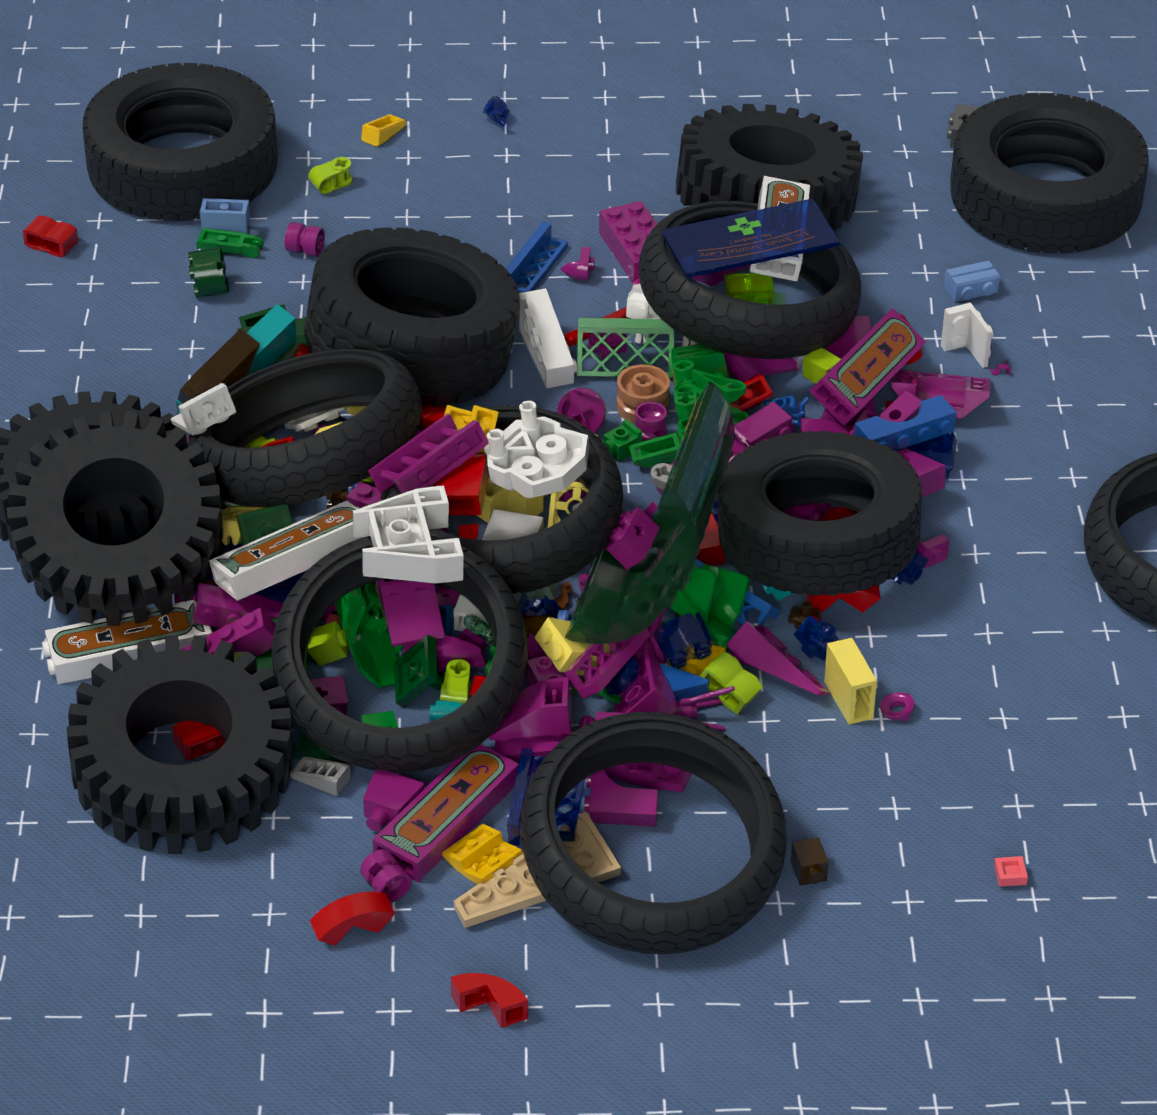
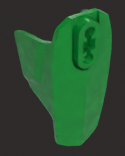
M371 582L349 592L335 602V606L359 672L378 688H386L395 685L394 662L399 658V652L403 645L392 647L376 590V582Z

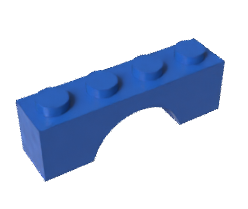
M942 395L921 401L919 414L911 420L891 422L875 416L855 423L854 435L877 441L880 445L884 444L892 448V451H896L955 431L957 412Z

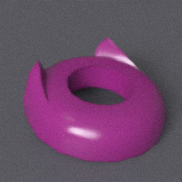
M891 693L884 697L880 703L881 713L890 720L909 721L910 715L915 708L914 699L909 693ZM898 705L905 707L899 712L891 711L893 707Z

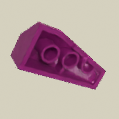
M746 621L727 644L732 650L731 656H734L741 664L745 662L820 696L827 697L830 693L811 672L805 668L802 670L799 668L802 662L785 651L788 647L765 625Z
M646 640L623 667L622 677L625 679V682L618 689L617 694L621 697L620 703L615 704L614 712H660L675 714L677 710L675 695L649 641Z

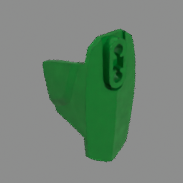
M678 561L662 577L637 575V580L646 588L653 589L668 603L667 605L691 622L694 629L717 645L729 648L727 644L737 633L733 627L740 616L750 578L746 575L711 565H703L699 568Z

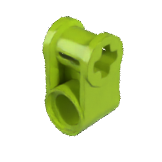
M338 157L322 165H317L310 170L308 179L321 194H329L334 190L349 186L353 182V177L350 174L351 160L346 157Z
M455 659L448 663L444 683L441 687L440 700L462 702V705L469 700L471 681L469 679L470 665L467 661Z

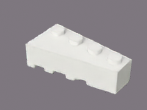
M546 288L519 293V332L546 389L573 384L574 373H577V364L570 355L569 347L566 344Z

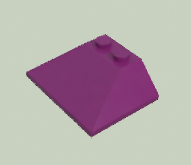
M899 370L893 376L891 387L898 396L907 390L921 401L942 395L957 412V421V418L965 417L989 398L991 379Z

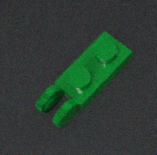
M203 228L197 239L196 246L197 249L220 247L222 252L243 254L246 258H256L260 255V248L262 249L264 246V240L261 237L248 235L247 233Z

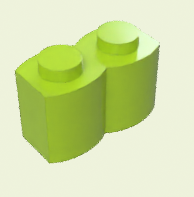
M722 652L700 675V677L709 680V692L731 686L735 687L733 692L718 697L729 710L736 714H739L751 703L763 688L754 674L744 670L739 661L726 652Z

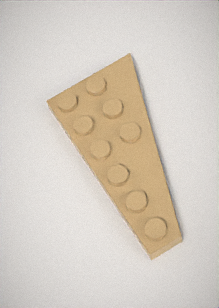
M586 811L580 814L578 820L573 824H566L559 829L560 838L572 859L595 881L599 883L621 875V866ZM524 854L513 860V864L505 870L501 868L495 872L494 877L485 884L479 883L454 900V910L464 927L467 928L544 902L546 899L537 888L528 870Z

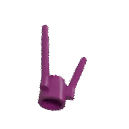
M735 687L722 688L676 701L677 710L675 715L689 719L698 718L697 708L723 704L720 699L703 700L733 692ZM704 723L719 731L725 730L724 726Z

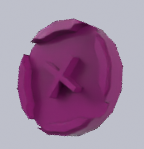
M579 387L572 389L562 396L558 403L557 413L576 420L593 433L602 427L606 419L607 410L604 400L597 392L590 388Z

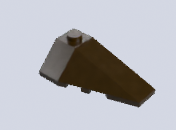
M240 328L185 383L179 391L178 400L183 404L221 383L229 387L246 377L260 343Z

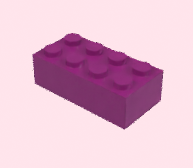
M642 201L599 211V234L632 284L639 278V257L643 244L651 230L657 225Z

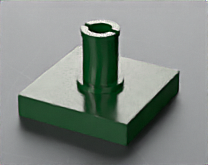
M287 503L286 505H277L236 515L243 546L292 525Z
M426 635L394 662L396 704L405 707L429 686L437 691L441 690L445 675L437 672L436 639L434 637Z

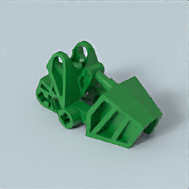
M701 344L672 348L675 410L678 414V435L681 447L690 449L691 444L696 439L707 437L709 435V427L716 421H722L734 426L749 417L748 413L733 408L730 405L731 402L743 396L747 389L742 381L728 378L722 352Z

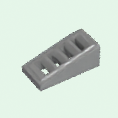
M303 756L289 776L291 779L338 796L351 779L350 765ZM305 767H308L306 772L302 771Z

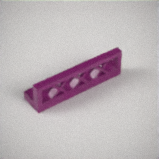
M616 616L569 667L565 674L569 677V680L582 699L596 694L605 688L651 634L645 626L632 632L622 616ZM616 627L623 634V639L616 638ZM603 641L609 642L610 653L604 652ZM591 655L597 656V667L591 666ZM578 669L584 670V683L576 673Z

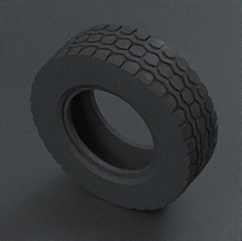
M805 431L798 434L795 432L785 434V436L771 437L769 440L755 443V446H749L743 450V453H738L733 458V461L731 460L727 464L721 475L718 488V536L720 545L727 560L732 566L735 565L739 572L745 573L753 581H759L760 584L767 587L772 586L776 590L821 596V594L826 596L838 595L839 593L848 594L854 593L856 590H866L873 585L878 586L885 583L887 579L890 580L897 576L898 572L901 573L913 560L920 541L921 483L917 472L906 458L903 459V456L896 451H892V448L884 444L880 445L879 442L871 439H864V437L853 434L848 435V433H831V431ZM828 503L852 509L857 514L837 520L812 521L796 518L781 511L801 504Z

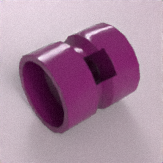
M290 222L285 234V250L294 253L304 251L305 255L320 256L325 243L324 228L313 225L307 228L305 224Z
M644 402L635 410V426L642 431V442L667 434V410L660 403Z
M381 849L371 853L361 864L360 874L374 892L386 893L390 903L401 899L410 889L411 878L388 850Z

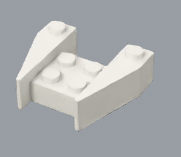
M444 486L414 489L353 511L354 538L371 536L373 548L362 549L363 576L427 583L463 580L464 555L459 538L431 541L429 529L448 527L449 502Z

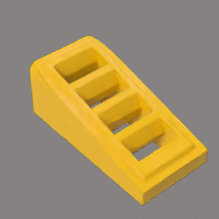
M388 114L362 125L361 140L378 147L405 127L407 121Z

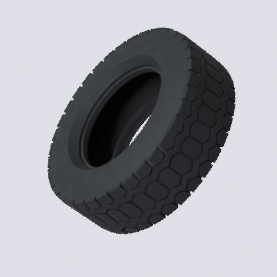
M170 63L168 66H165V64L152 66V69L147 67L137 70V73L133 71L123 75V78L119 77L110 82V84H107L100 92L95 94L86 107L83 116V140L86 166L91 184L105 201L129 214L132 213L143 218L147 216L148 219L161 220L163 218L164 221H177L178 218H180V221L194 220V217L198 220L200 219L203 198L251 201L268 186L275 174L278 149L273 104L268 94L259 84L234 70H228V68L220 66L213 68V65L202 63L199 66L197 63H184V65H181V63ZM173 133H202L219 138L208 144L186 149H161L143 145L144 142L153 138Z
M1025 93L1024 96L1018 94L1009 96V99L1007 97L1000 98L973 111L958 129L953 148L950 178L951 198L957 212L968 225L970 224L976 231L982 232V235L992 240L995 239L996 242L1007 246L1010 244V247L1024 250L1026 247L1027 251L1039 253L1041 250H1043V253H1057L1058 251L1060 253H1074V249L1076 252L1090 250V247L1094 249L1121 237L1136 222L1142 208L1149 165L1148 147L1140 131L1129 120H1126L1124 116L1104 105L1101 107L1100 103L1091 100L1086 102L1085 98L1076 96L1070 98V95L1058 93L1057 96H1054V93H1040V95L1038 93ZM1028 163H1049L1075 169L1089 177L1071 181H1048L1022 175L1010 169V167Z

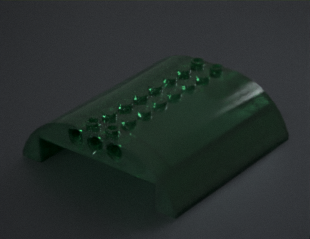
M709 381L695 402L660 502L650 517L659 527V530L645 559L627 570L606 550V547L594 559L566 632L565 638L568 640L587 644H607L629 639L653 624L665 607L670 609L677 598V591L679 589L683 591L691 579L689 574L696 564L695 559L700 551L701 542L705 537L704 533L710 522L709 518L714 510V503L719 495V488L723 483V476L733 449L735 437L734 420L730 407L722 392L711 381Z

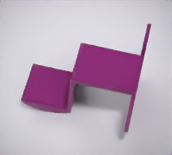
M1006 360L1005 364H998L997 369H990L991 374L999 375L1001 369H1005L1006 373L1010 374L1011 368L1007 365L1008 361Z

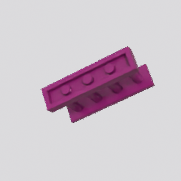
M446 414L369 469L368 472L380 493L395 483L401 494L418 488H427L489 444L488 439L478 421L473 420L458 430L451 415Z

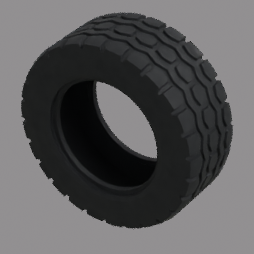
M391 227L374 228L373 231L369 229L354 232L353 235L342 236L336 242L329 244L315 263L304 325L306 344L310 353L335 349H365L386 354L400 362L410 372L418 386L422 406H428L429 404L444 406L451 405L452 402L456 404L462 403L487 393L489 389L496 386L507 370L520 311L519 292L513 277H510V273L502 264H498V261L486 252L481 253V249L466 242L460 243L459 239L447 235L439 236L436 232L426 230L415 231L412 228L396 227V230H393Z

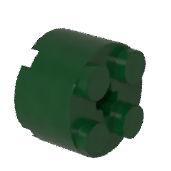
M220 247L188 252L190 278L194 279L195 282L193 288L196 298L229 292V282L225 271L226 264Z

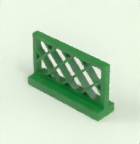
M578 318L577 376H618L624 367H629L627 364L637 355L647 365H652L662 355L668 361L667 374L669 377H673L672 348H674V329L662 319ZM583 333H593L599 339L590 350L583 344ZM597 333H607V334H605V335L601 338ZM610 333H617L624 340L614 350L604 341ZM621 333L631 334L627 338H625ZM635 333L642 334L647 340L638 351L628 341ZM646 334L654 335L651 338H649ZM658 334H669V345L661 351L652 340ZM601 342L611 351L602 362L592 353ZM625 343L635 352L626 362L616 353ZM649 343L659 352L650 363L640 354ZM582 347L587 351V353L583 357ZM668 348H669V357H667V356L664 354V352H665ZM590 354L599 365L593 371H582V361ZM613 354L623 364L616 372H610L604 365ZM601 366L605 369V371H597V370H598Z

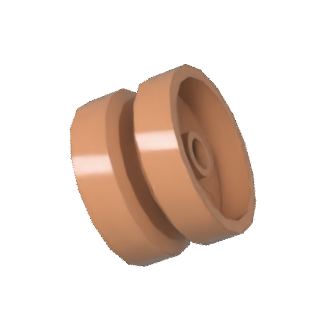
M640 364L624 369L617 378L616 409L619 416L635 424V410L644 402L660 403L666 408L668 414L670 403V378L668 374L661 368L652 365Z

